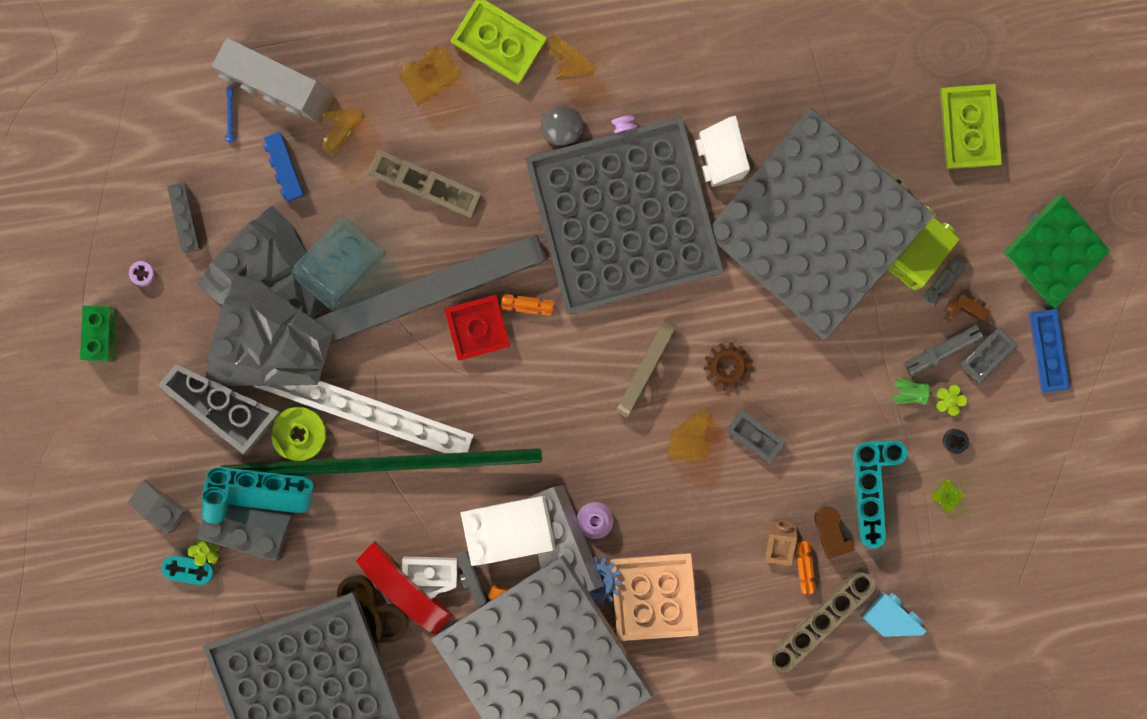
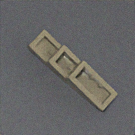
M377 150L367 173L371 177L471 218L481 195L480 192L381 150Z

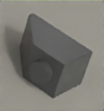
M146 480L141 482L128 501L143 518L166 534L173 533L189 511Z

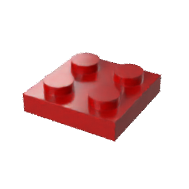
M496 295L444 309L458 361L510 347Z

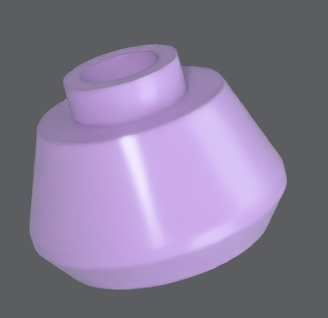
M588 503L580 509L577 515L579 526L584 536L588 538H603L613 527V514L602 503Z

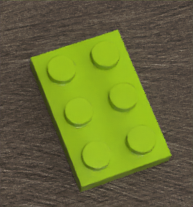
M475 0L450 40V43L520 85L546 43L547 37L488 1Z
M996 85L941 88L940 100L946 170L1002 165Z

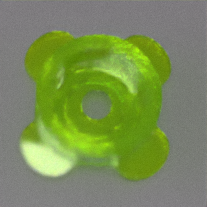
M943 480L941 487L931 493V500L938 502L944 512L953 511L954 506L963 500L964 497L963 492L953 487L950 480ZM947 493L950 495L948 499L945 498Z

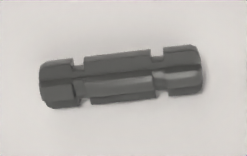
M952 259L947 266L948 269H945L931 286L932 289H929L923 296L926 303L931 306L936 305L941 299L940 295H944L957 279L956 275H960L965 269V265L960 260Z

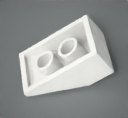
M736 116L729 117L701 131L698 135L699 139L695 140L698 155L704 156L706 165L702 166L705 181H710L711 187H716L743 180L750 168Z
M545 496L461 512L471 566L556 550Z

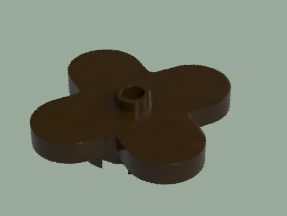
M361 574L350 575L339 584L337 598L354 591L356 592L380 656L379 643L399 640L408 630L409 618L395 604H377L375 588L369 578Z

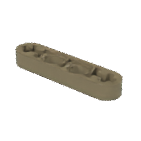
M664 319L617 406L616 413L626 418L628 417L677 325Z

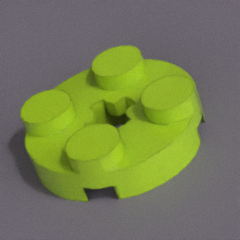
M293 407L283 411L275 419L271 440L276 451L281 456L293 461H305L313 458L322 450L327 440L326 427L322 418L316 412L308 408ZM295 427L305 429L306 433L304 434L305 439L303 441L292 438V435L295 433L293 430Z

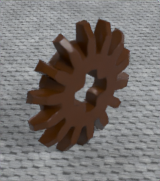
M720 343L719 352L714 348L710 350L714 354L713 358L705 357V360L711 362V365L704 366V370H711L712 372L706 378L707 380L713 377L716 379L713 384L714 387H717L721 382L723 383L724 391H727V384H731L733 390H736L735 383L737 381L742 385L746 384L742 379L743 375L751 376V373L746 372L745 369L746 367H752V363H745L744 360L750 355L749 353L743 356L740 354L743 349L742 346H739L735 351L733 350V343H729L728 349H725L723 343ZM726 359H731V364L736 365V368L731 370L728 375L724 374L725 371L720 368V364L725 363Z

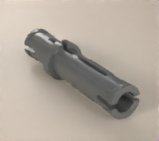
M973 325L933 348H925L922 354L904 362L905 369H909L908 374L910 377H914L931 366L935 368L939 366V362L978 341H982L983 335L981 331L977 333L979 328L977 325Z

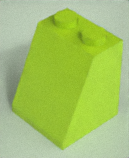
M933 218L889 268V271L913 291L922 288L959 241V238L955 236L956 230L945 222L941 224Z

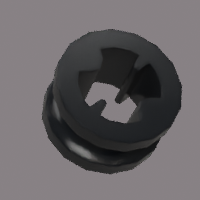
M951 429L944 434L943 445L949 452L960 454L968 448L969 438L964 431ZM952 435L962 437L963 441H959L962 445L959 448L950 446L949 441H952L950 439Z

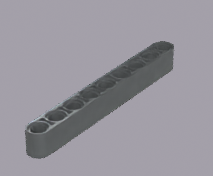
M533 235L315 320L334 332L330 343L332 344L547 261L538 235Z

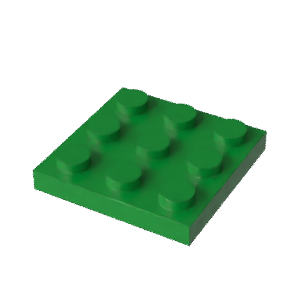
M1058 194L1002 253L1050 307L1056 309L1111 250L1064 195Z

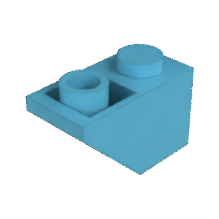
M881 592L860 615L884 637L923 635L926 632L921 626L924 621L913 611L907 614L901 608L904 603L893 593L888 596Z

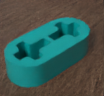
M180 555L166 558L161 566L162 573L167 579L196 585L210 582L215 574L213 565L206 561L204 570L208 571V575L200 580L199 574L191 573L190 571L201 566L194 563V558ZM176 560L177 565L185 567L186 570L178 571L173 575L172 570L168 569V565L173 564Z

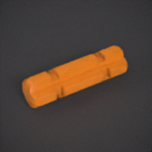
M504 294L501 301V309L512 311L513 308L516 309V312L531 314L542 312L541 315L552 316L554 301L543 299V302H541L539 298L523 296L514 298V295Z
M798 541L795 547L796 553L799 554L797 563L799 578L802 579L800 583L801 592L803 594H813L816 592V583L813 581V578H815L813 560L809 553L811 552V544L809 541Z

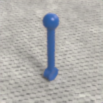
M227 87V134L225 135V140L228 143H232L236 138L233 134V87Z

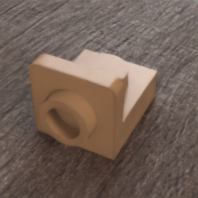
M783 520L777 522L770 521L764 562L791 566L797 541L796 525Z

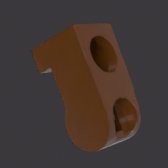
M829 506L818 508L814 514V522L825 557L830 559L855 551L850 539L843 540L839 528L840 515L838 511Z

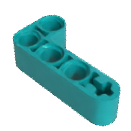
M900 441L858 443L852 451L857 536L860 543L868 548H879L885 542L886 531L881 466L898 465L905 461L907 449ZM891 445H895L899 449V456L895 460H890L887 457V449ZM866 446L872 450V458L868 462L862 461L859 456L861 449ZM866 474H871L874 478V485L870 489H865L861 483L863 476ZM868 501H872L876 505V511L871 516H866L863 511V506ZM864 520H877V524L872 523V531L876 532L878 536L873 538L872 543L871 540L865 538L866 534L870 533V525L864 524Z
M215 467L209 470L206 475L202 492V518L211 524L220 523L225 520L229 505L304 513L312 507L313 483L310 479L301 476Z

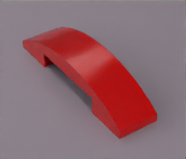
M374 541L359 556L356 562L368 578L393 604L421 627L435 635L453 614L435 597L431 599L392 562L394 558Z

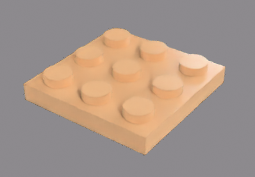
M692 553L610 560L611 563L615 564L611 571L614 573L620 570L621 572L620 575L615 576V580L622 581V585L614 586L620 593L619 595L613 593L617 638L619 641L700 635Z

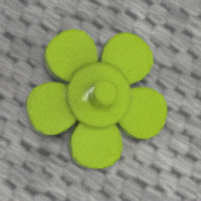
M951 385L948 391L945 388H940L937 391V397L942 399L936 403L938 411L944 412L947 410L950 416L959 414L958 406L962 407L967 403V398L964 395H959L961 390L959 386Z
M196 539V545L189 546L188 555L195 557L194 563L198 566H203L206 563V559L209 563L213 564L218 560L216 552L219 550V545L210 542L207 544V541Z

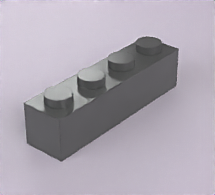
M179 183L167 186L181 251L189 253L201 250L187 184Z

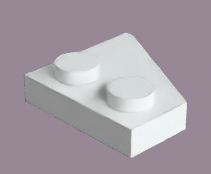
M403 557L402 571L430 598H434L439 593L447 592L457 587V558Z

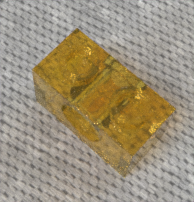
M444 46L440 49L438 47L430 49L424 54L425 58L418 63H415V61L408 63L401 69L402 73L398 75L417 107L463 78ZM432 68L437 71L435 78L429 81L422 78L423 71Z

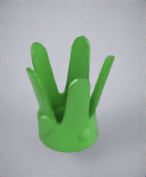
M899 376L898 378L902 381H894V384L900 387L899 393L904 394L893 396L892 400L897 401L895 404L915 402L926 405L928 397L935 396L929 393V384H917Z

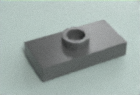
M998 326L960 366L978 384H981L1018 345Z
M465 551L458 554L456 557L463 571L460 579L464 589H470L477 607L486 604L488 597L475 566H471L469 552Z

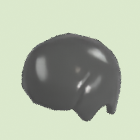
M557 106L545 113L541 119L540 131L548 143L565 147L579 140L583 134L584 122L582 116L575 109L568 106Z

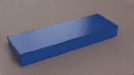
M1053 309L1029 313L1041 393L1070 389L1058 310Z

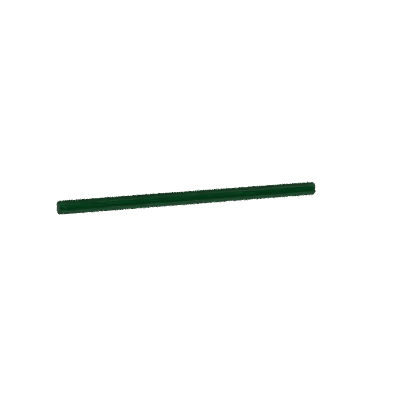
M535 448L222 465L220 467L292 476L541 463L542 450Z

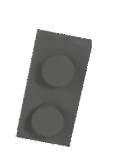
M744 410L738 413L726 430L728 434L769 464L786 442Z

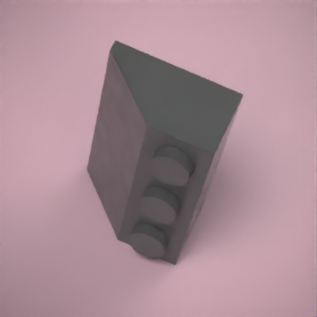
M229 505L227 516L220 523L211 524L202 518L197 539L276 562L280 560L294 512Z

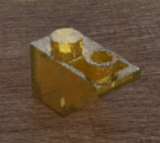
M701 408L671 431L667 458L701 463V458L707 457L709 442L704 441L705 430L710 431L712 424V415L708 414V408Z

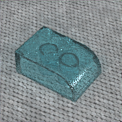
M343 216L293 266L291 276L333 311L383 258L386 250L349 218Z

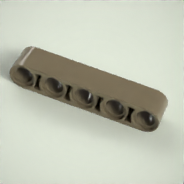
M861 571L854 572L771 649L768 658L772 667L782 673L793 669L874 592V579L869 574ZM860 577H865L868 583L867 588L860 592L856 591L855 581ZM839 596H846L848 599V604L843 610H837L835 607V600ZM824 614L828 617V624L824 628H816L815 619L817 616ZM800 633L808 635L809 640L804 647H797L795 645V638ZM780 652H786L789 656L788 662L782 666L775 663L776 655Z

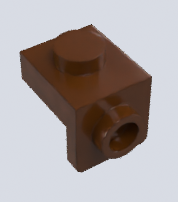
M962 294L957 296V298L952 297L944 310L947 312L944 319L953 321L959 310L981 322L986 320L991 311L985 308L986 303L979 298L972 296L970 299Z

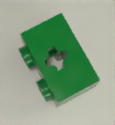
M83 305L80 360L114 362L117 308Z

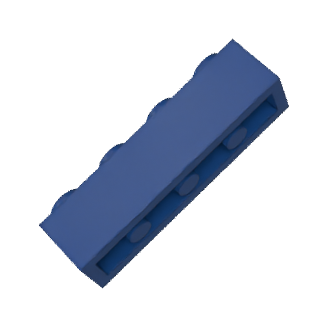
M277 132L264 137L265 142L263 146L265 151L270 153L271 158H269L271 167L276 169L277 174L274 175L277 183H281L282 190L280 192L283 199L292 202L305 197L282 133Z

